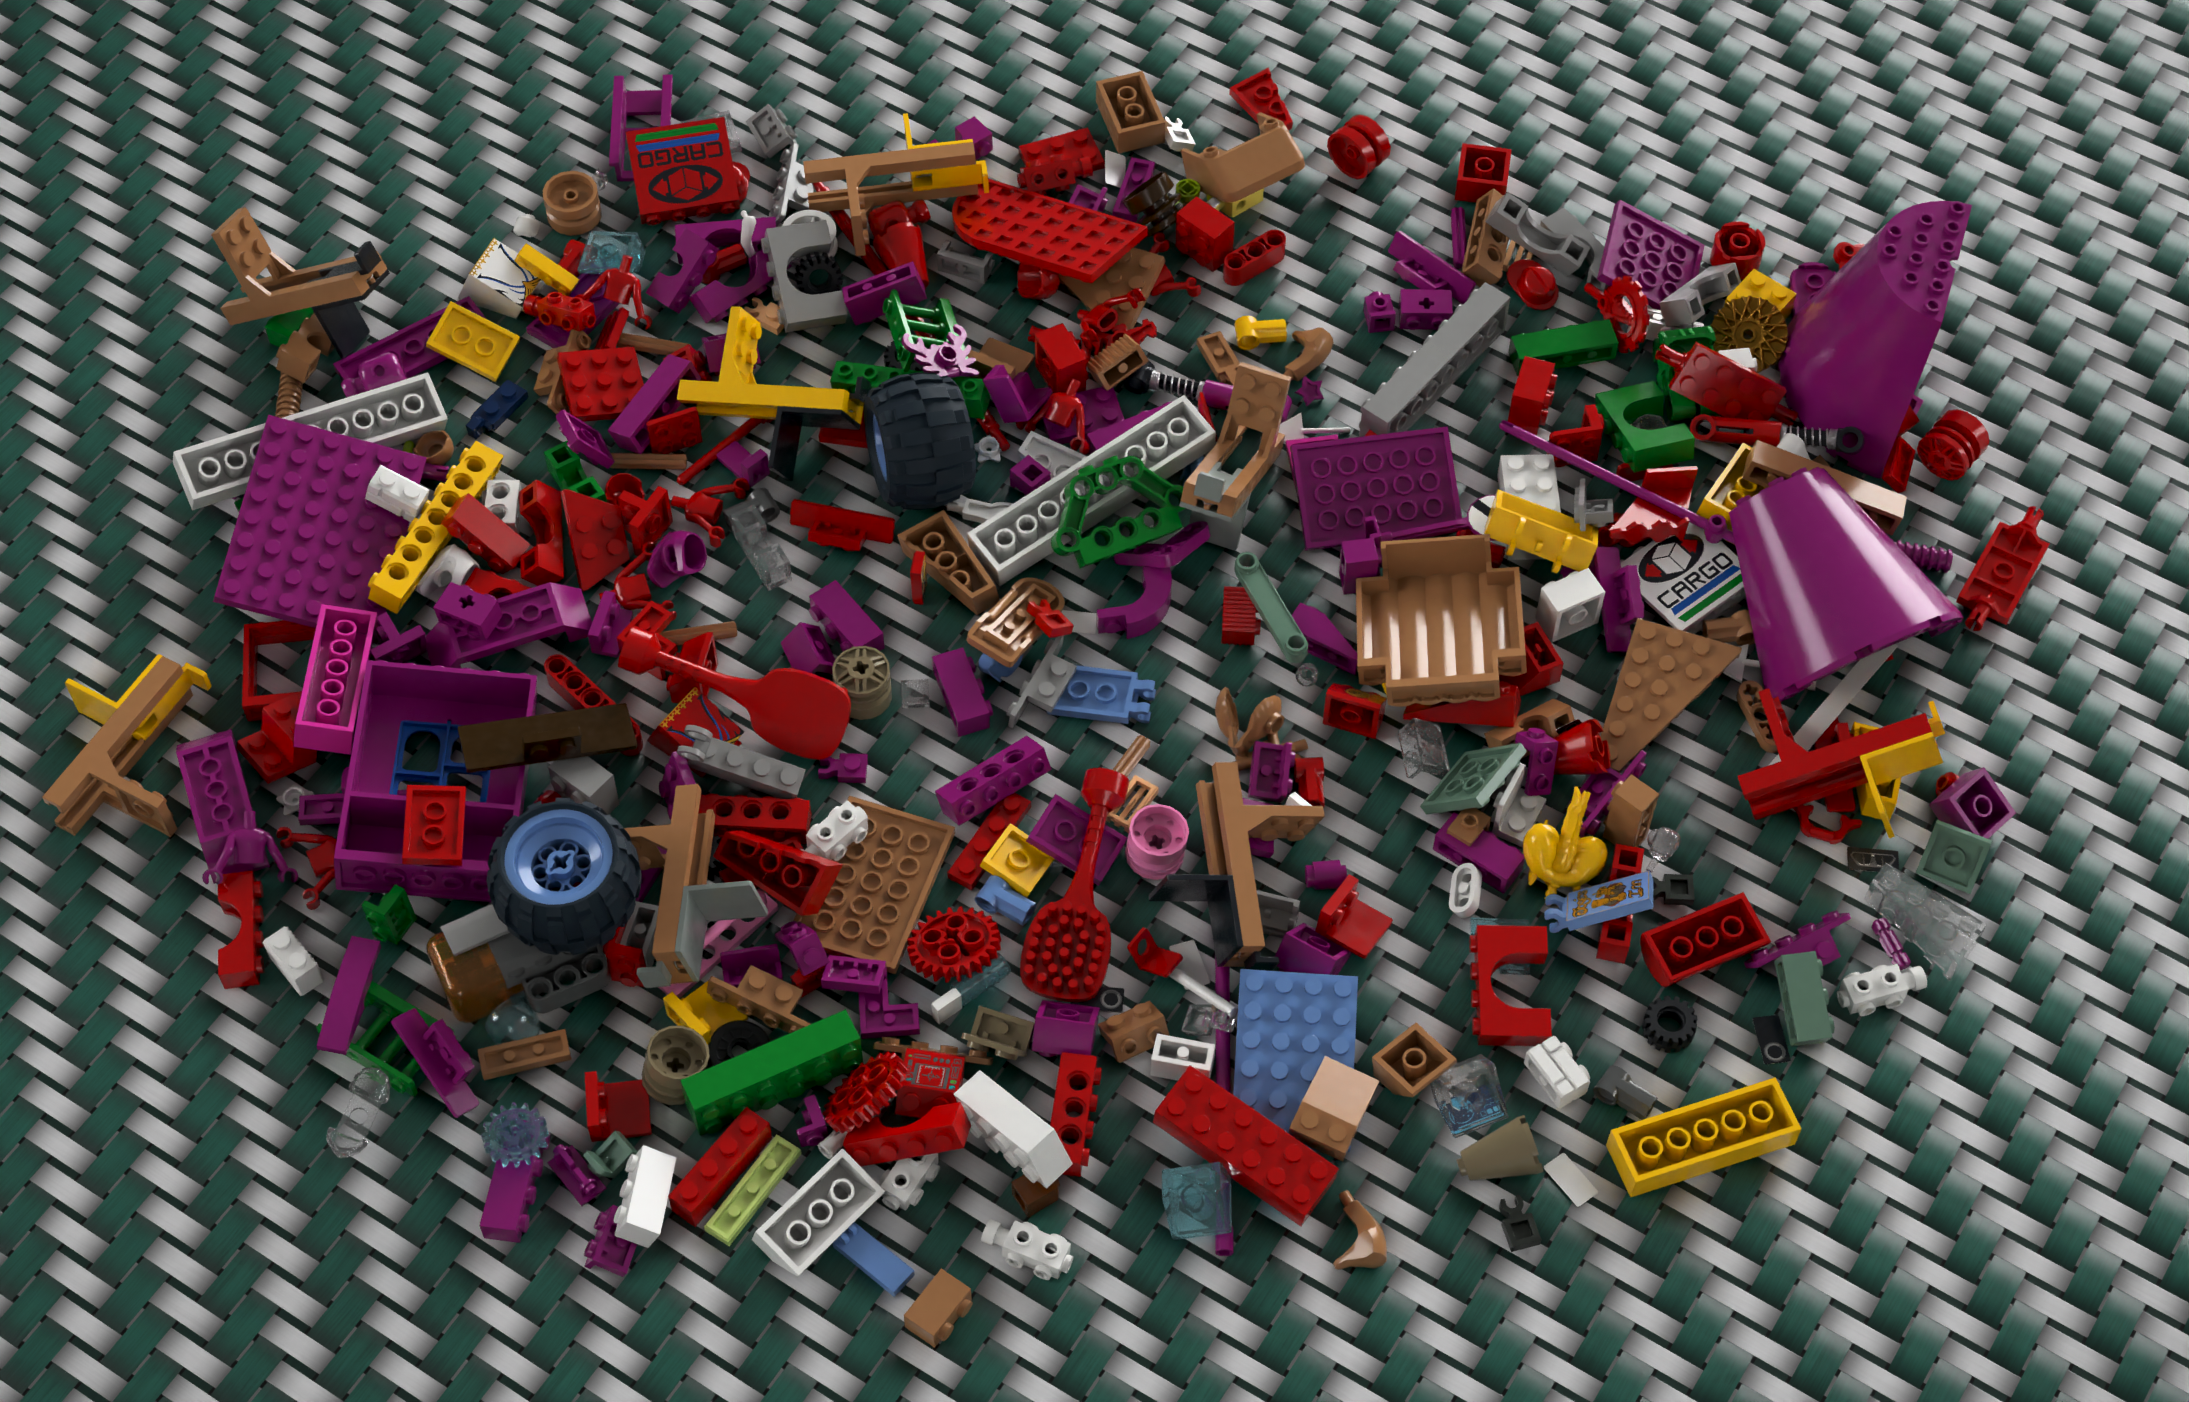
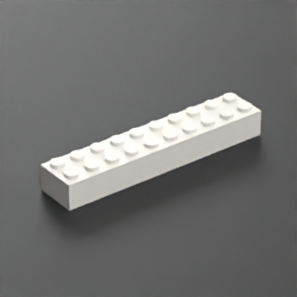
M428 372L283 417V419L386 447H393L408 440L418 439L424 433L445 430L448 420ZM266 423L173 452V465L192 510L245 494Z
M1183 395L968 532V545L996 583L1001 586L1054 552L1051 547V539L1058 531L1066 500L1064 489L1072 478L1079 475V469L1089 465H1093L1094 469L1103 466V460L1116 455L1118 459L1135 456L1143 462L1146 468L1163 479H1167L1212 450L1215 446L1216 431L1187 397ZM1124 466L1123 471L1125 475L1134 477L1133 469L1130 466ZM1099 475V482L1103 486L1108 487L1110 485L1109 478L1105 475ZM1120 483L1107 494L1093 493L1089 499L1081 534L1138 498L1141 494L1129 486L1121 485ZM1075 484V492L1080 496H1085V488L1081 484ZM1068 535L1061 536L1063 545L1072 540Z

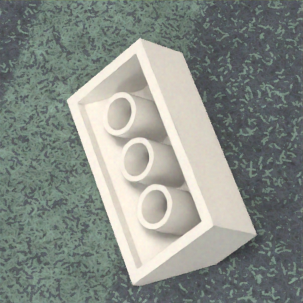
M842 1148L755 1232L752 1241L773 1262L798 1277L885 1191Z

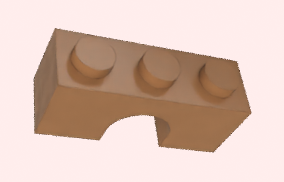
M315 313L310 318L306 317L299 331L294 330L286 345L282 344L276 354V357L279 358L276 369L303 383L316 370L320 353L328 356L334 350L332 342Z
M1551 699L1518 716L1514 727L1498 726L1484 733L1489 748L1516 744V733L1526 732L1529 728L1542 729L1545 731V734L1553 738L1559 735L1555 731L1556 729L1575 719L1570 705ZM1526 750L1527 752L1522 758L1530 755V751Z

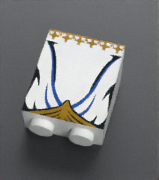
M493 238L470 271L458 298L463 299L470 296L477 306L516 319L521 311L524 312L523 304L526 297L531 294L533 295V293L538 295L545 282L514 262L518 254L517 252Z

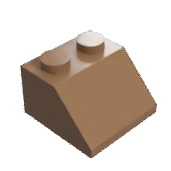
M1415 1023L1372 1057L1374 1076L1395 1095L1413 1098L1456 1064L1457 1059L1418 1023Z

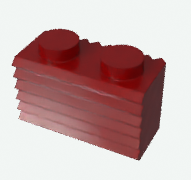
M1224 586L1222 644H1249L1252 646L1254 645L1255 635H1260L1261 619H1255L1258 611L1244 587Z

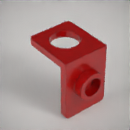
M1144 927L1127 946L1140 970L1162 977H1168L1183 960L1181 954L1158 947L1149 930ZM1145 939L1147 942L1146 950L1143 954L1139 955L1138 945L1141 940Z

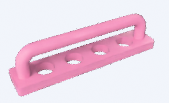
M756 889L768 909L766 917H756L751 922H744L741 919L719 920L705 932L703 949H712L715 954L710 959H702L699 981L721 962V952L734 950L778 911V904L764 891ZM725 930H732L736 933L735 937L728 941L722 940L720 934ZM697 982L671 984V986L658 988L666 995L673 992L678 998H681Z

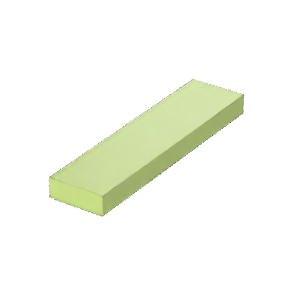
M776 1134L704 1226L705 1231L727 1246H730L799 1158L801 1149Z

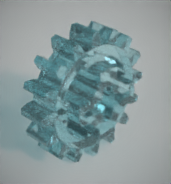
M512 1102L511 1109L508 1110L501 1105V1113L497 1115L491 1112L492 1122L483 1123L486 1131L481 1134L483 1143H485L483 1145L486 1153H490L493 1162L501 1158L503 1167H506L509 1161H512L515 1168H518L521 1160H524L529 1165L531 1164L530 1156L534 1155L539 1158L541 1154L538 1148L547 1147L545 1138L549 1136V1131L545 1127L547 1125L544 1116L540 1117L537 1108L530 1111L528 1103H524L520 1109L517 1108L515 1102Z

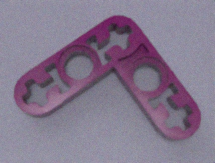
M1205 521L1193 522L1164 544H1143L1113 556L1114 561L1119 565L1157 568L1174 566L1211 537L1208 523Z

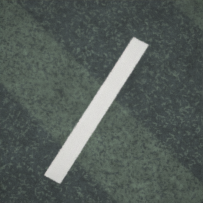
M1894 644L1860 659L1793 736L1795 742L1808 751L1898 646ZM1779 754L1769 765L1781 762Z

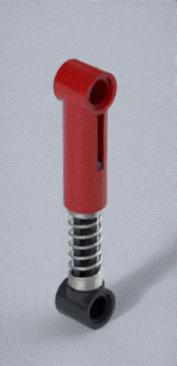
M1706 414L1696 416L1690 424V432L1697 440L1704 443L1716 442L1739 445L1745 443L1753 446L1756 440L1777 447L1785 434L1792 433L1799 436L1804 441L1806 447L1812 445L1813 448L1820 446L1821 449L1827 447L1828 449H1835L1836 452H1844L1848 455H1856L1861 452L1865 445V438L1862 432L1852 426L1838 428L1837 430L1830 429L1829 431L1827 428L1826 431H1823L1821 428L1814 430L1813 427L1806 429V426L1804 429H1799V426L1792 428L1791 425L1788 428V425H1783V422L1719 417ZM1702 422H1710L1711 430L1706 435H1700L1698 432V427ZM1719 428L1737 429L1744 431L1743 433L1722 432L1719 431ZM1849 434H1855L1858 437V443L1852 448L1844 445V438Z

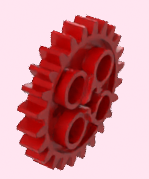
M962 906L958 908L957 912H953L951 907H948L946 914L939 910L936 911L937 917L935 918L927 915V923L918 922L919 930H911L912 937L907 939L909 945L907 951L911 965L915 966L917 973L923 972L924 978H928L933 974L935 982L941 977L945 978L946 983L950 981L951 977H956V980L960 982L962 975H966L971 979L973 971L983 973L982 965L990 967V959H997V951L1001 950V936L997 923L993 922L992 916L985 917L982 910L975 914L973 907L967 912L963 911Z
M889 1051L884 1055L879 1053L875 1059L870 1057L865 1065L863 1062L860 1063L856 1070H851L848 1078L842 1079L843 1084L834 1088L836 1093L828 1097L830 1102L824 1106L826 1109L823 1112L824 1120L835 1132L840 1131L841 1133H844L846 1130L851 1132L855 1126L859 1129L865 1120L869 1123L874 1115L880 1114V1109L883 1106H889V1099L897 1096L895 1091L903 1087L901 1082L907 1078L905 1076V1073L908 1071L907 1065L895 1052L890 1053Z

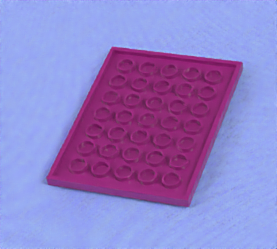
M268 415L213 602L313 628L317 626L321 604L377 612V616L385 613L386 608L368 599L371 589L368 587V583L375 572H381V565L386 556L394 554L396 551L394 548L401 536L406 537L409 521L403 519V516H398L365 499L367 488L381 465L420 485L427 457ZM375 631V638H374V643H375V644H377L376 637L378 636L377 633H376V631Z

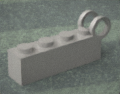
M686 725L684 733L694 738L695 741L693 747L679 746L677 754L688 759L687 762L690 768L779 799L797 797L806 769L713 738V734L705 728Z

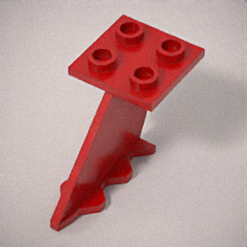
M1697 466L1646 469L1641 487L1688 509L1698 468ZM1637 497L1610 529L1609 536L1614 539H1625L1630 544H1636L1645 537H1650L1655 542H1662L1673 535L1683 541L1690 520L1688 517L1682 519Z

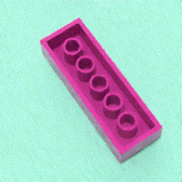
M321 604L295 722L293 747L351 755L367 660L371 658L370 650L373 648L377 612Z

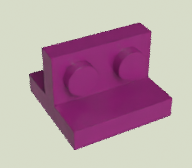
M387 612L377 616L378 627L375 628V631L378 635L376 640L379 646L370 650L372 661L384 660L394 663H406L427 652L425 632L420 625L399 634Z

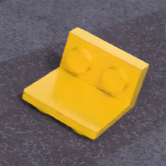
M708 981L685 998L679 999L673 992L665 996L663 1001L668 1017L677 1026L694 1029L703 1036L707 1044L711 1042L713 1033L722 1025L731 1021L748 1020V1016L739 1012L736 1007L726 1002L720 1003L714 1000L707 993Z

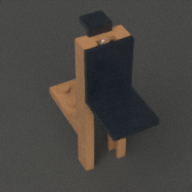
M246 207L237 209L211 234L241 284V291L245 292L248 296L227 301L220 308L230 325L311 307L340 358H346L370 333L354 302L365 300L390 274L371 241L365 242L354 253V257L295 270L271 251ZM267 267L271 276L256 279V277Z
M1215 762L1212 766L1214 783H1205V780H1199L1196 784L1209 875H1166L1148 895L1149 901H1208L1217 967L1245 966V969L1272 971L1279 964V957L1260 956V951L1265 947L1249 839L1261 838L1263 841H1272L1277 838H1288L1289 841L1302 840L1325 817L1323 806L1243 805L1237 762Z

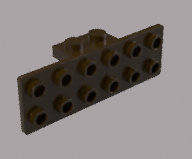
M626 703L458 727V735L467 773L634 750L637 748Z

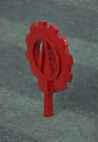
M1623 276V280H1621V277H1617L1612 280L1613 285L1607 287L1603 292L1592 283H1587L1584 286V291L1598 301L1597 307L1600 309V313L1603 314L1604 320L1610 319L1619 342V352L1628 353V349H1630V352L1639 349L1638 344L1644 342L1647 335L1646 328L1650 320V314H1648L1647 310L1649 304L1647 296L1642 292L1641 284L1638 281L1633 282L1631 276ZM1623 296H1626L1630 300L1632 308L1630 305H1628L1624 298H1622ZM1619 322L1631 326L1628 333L1621 329Z

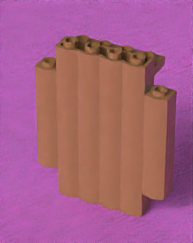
M1490 534L1381 542L1383 576L1356 578L1357 667L1359 684L1375 686L1386 682L1387 703L1397 707L1409 706L1414 703L1433 705L1443 701L1462 703L1471 699L1491 701L1500 698L1499 675L1513 677L1527 673L1519 567L1492 569Z

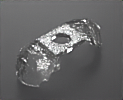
M366 1067L355 1075L354 1080L348 1087L353 1092V1095L337 1128H328L327 1143L333 1153L339 1158H348L356 1155L368 1145L369 1141L366 1140V1136L381 1105L389 1101L391 1087L389 1078L379 1068ZM354 1110H364L368 1114L367 1120L362 1124L353 1123L350 1120V1115Z

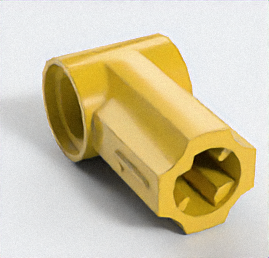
M1242 316L1234 323L1237 344L1243 350L1254 349L1260 343L1286 342L1287 340L1286 321L1284 319L1257 321L1252 316Z

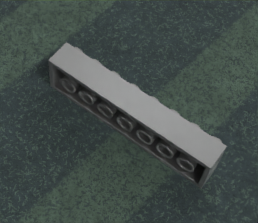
M1486 282L1479 289H1474L1468 300L1463 305L1457 306L1449 320L1445 319L1440 324L1438 331L1433 336L1429 335L1425 339L1423 346L1418 351H1413L1402 367L1396 368L1392 378L1387 383L1383 382L1371 399L1367 398L1363 402L1360 409L1362 415L1359 422V437L1365 436L1369 429L1377 435L1408 431L1505 331L1511 297Z

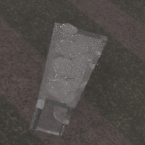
M1888 863L1884 864L1872 880L1865 896V900L1879 914L1886 918L1891 925L1895 924L1903 932V937L1910 943L1914 942L1924 952L1923 956L1931 964L1935 962L1943 970L1942 974L1949 981L1979 942L1987 925Z

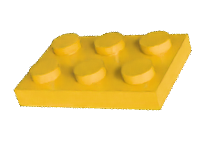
M450 301L429 337L426 347L496 382L520 341V336Z

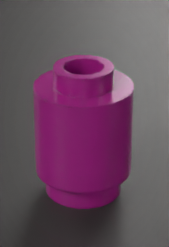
M1340 860L1312 862V865H1305L1307 888H1314V890L1337 889L1347 878L1346 865H1341Z

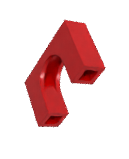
M1477 925L1475 934L1469 937V951L1475 954V962L1470 964V979L1476 982V990L1471 991V1007H1476L1477 1017L1472 1018V1034L1477 1035L1478 1045L1536 1046L1542 1044L1543 1041L1552 1037L1551 1009L1516 1008L1505 1004L1494 993L1491 985V976L1497 969L1507 964H1545L1548 955L1547 926Z

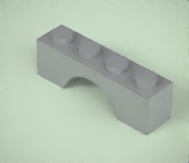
M1509 192L1495 203L1485 221L1567 277L1580 268L1591 248L1571 234H1557L1541 227L1530 216L1528 205Z
M1565 208L1541 220L1540 226L1546 230L1557 234H1571L1591 247L1585 257V260L1590 265L1586 284L1592 283L1604 292L1609 285L1597 280L1605 246L1578 221L1576 216L1571 215Z
M1736 263L1710 266L1662 300L1659 304L1666 327L1693 323L1705 314L1704 304L1729 296L1741 283Z

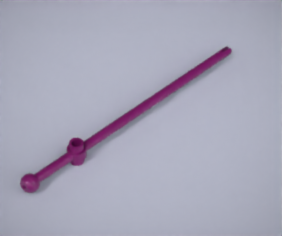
M1502 420L1499 423L1501 430L1682 519L1688 517L1690 523L1704 529L1708 542L1716 544L1725 539L1735 544L1733 531L1727 529L1726 520L1723 516L1716 514L1712 515L1710 519H1706L1506 420Z

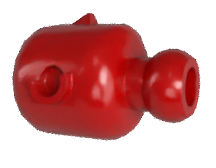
M916 200L912 206L907 208L901 201H892L870 211L867 220L875 238L878 234L881 237L886 234V228L903 222H912L913 224L918 222L926 223L931 216L924 200Z

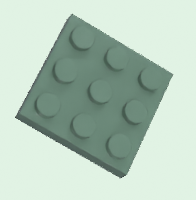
M1521 743L1465 752L1420 807L1425 814H1443L1447 811H1462L1469 808L1479 809L1489 803L1493 792L1505 783L1507 775L1520 765V759L1527 752Z

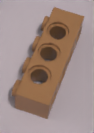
M1494 188L1477 199L1461 271L1479 287L1485 282L1490 285L1496 284L1501 279L1503 263L1506 258V248L1510 239L1485 222L1495 203L1503 196Z

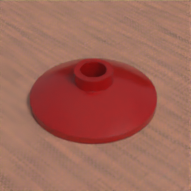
M1200 392L1198 412L1215 430L1204 393Z

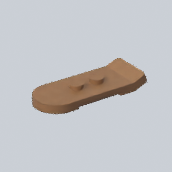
M1022 578L1012 585L1010 591L988 612H985L968 631L966 641L997 662L1011 668L1020 656L1044 633L1034 622L1035 617L1026 611L1029 602L1034 601L1039 606L1041 600L1046 599L1053 611L1059 610L1062 612L1065 604L1064 598L1056 587L1044 580Z

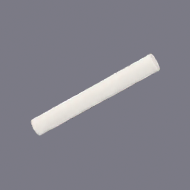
M1177 967L1169 975V977L1231 1018L1237 1014L1238 1008Z

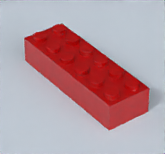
M1189 1065L1155 1110L1153 1119L1155 1125L1301 1227L1333 1184L1339 1171L1338 1167L1191 1065Z

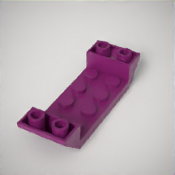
M549 582L498 598L503 616L486 641L440 622L425 636L426 648L432 666L440 665L462 669L461 664L564 631L567 633L569 642L588 637L592 621L580 588Z
M232 729L179 744L176 748L199 842L208 869H214L228 835L236 829L244 828V811H253ZM233 850L221 873L228 874L252 870L254 872L270 867L266 850L265 863L243 864L234 863ZM213 872L210 875L213 883L215 884L217 883V876Z

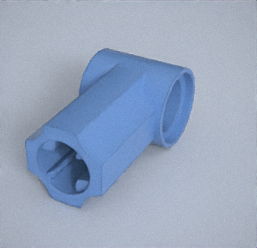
M991 875L974 899L983 910L993 914L997 911L1022 926L1029 922L1036 908L1035 902L1013 891L1005 880L995 875Z

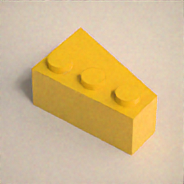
M1854 722L1850 733H1853L1855 737L1879 728ZM1901 777L1877 785L1889 821L1897 803ZM1869 783L1857 786L1861 815L1882 820Z

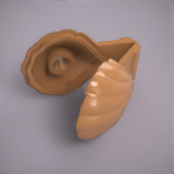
M1224 687L1220 691L1216 700L1215 715L1220 730L1229 738L1228 745L1234 755L1240 757L1247 756L1248 750L1256 740L1265 737L1269 733L1274 735L1280 730L1284 723V716L1281 715L1282 701L1279 696L1273 695L1265 698L1255 707L1251 714L1247 731L1238 741L1239 720L1235 702L1233 703L1228 688Z

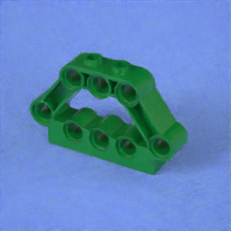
M1116 455L1103 460V466L1095 469L1093 465L1078 470L1079 475L1072 478L1065 486L1064 494L1066 500L1058 531L1051 539V547L1060 556L1074 554L1081 569L1175 533L1183 528L1178 513L1185 509L1179 506L1184 487L1173 485L1146 468L1143 462L1135 456L1118 459ZM1130 466L1134 471V477L1126 476L1123 467ZM1099 475H1105L1109 478L1110 485L1108 487L1103 486L1099 482ZM1119 483L1129 486L1161 508L1149 507L1140 512L1134 519L1128 516L1122 517L1111 528L1098 526L1087 537L1082 538L1080 535L1092 494H1107ZM1075 484H1081L1085 488V496H1080L1075 492ZM1169 494L1175 495L1178 498V506L1170 504ZM1144 515L1152 517L1154 520L1153 527L1145 525ZM1123 524L1129 528V537H1125L1119 532V525ZM1095 534L1104 536L1105 546H1100L1095 542ZM1062 535H1068L1072 539V547H1066L1062 544Z

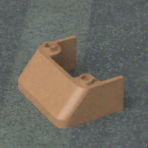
M1261 112L1257 114L1260 135L1232 149L1224 151L1216 146L1205 148L1200 154L1186 148L1181 149L1186 178L1197 181L1201 192L1223 202L1241 200L1304 169L1305 162L1303 154L1284 122Z

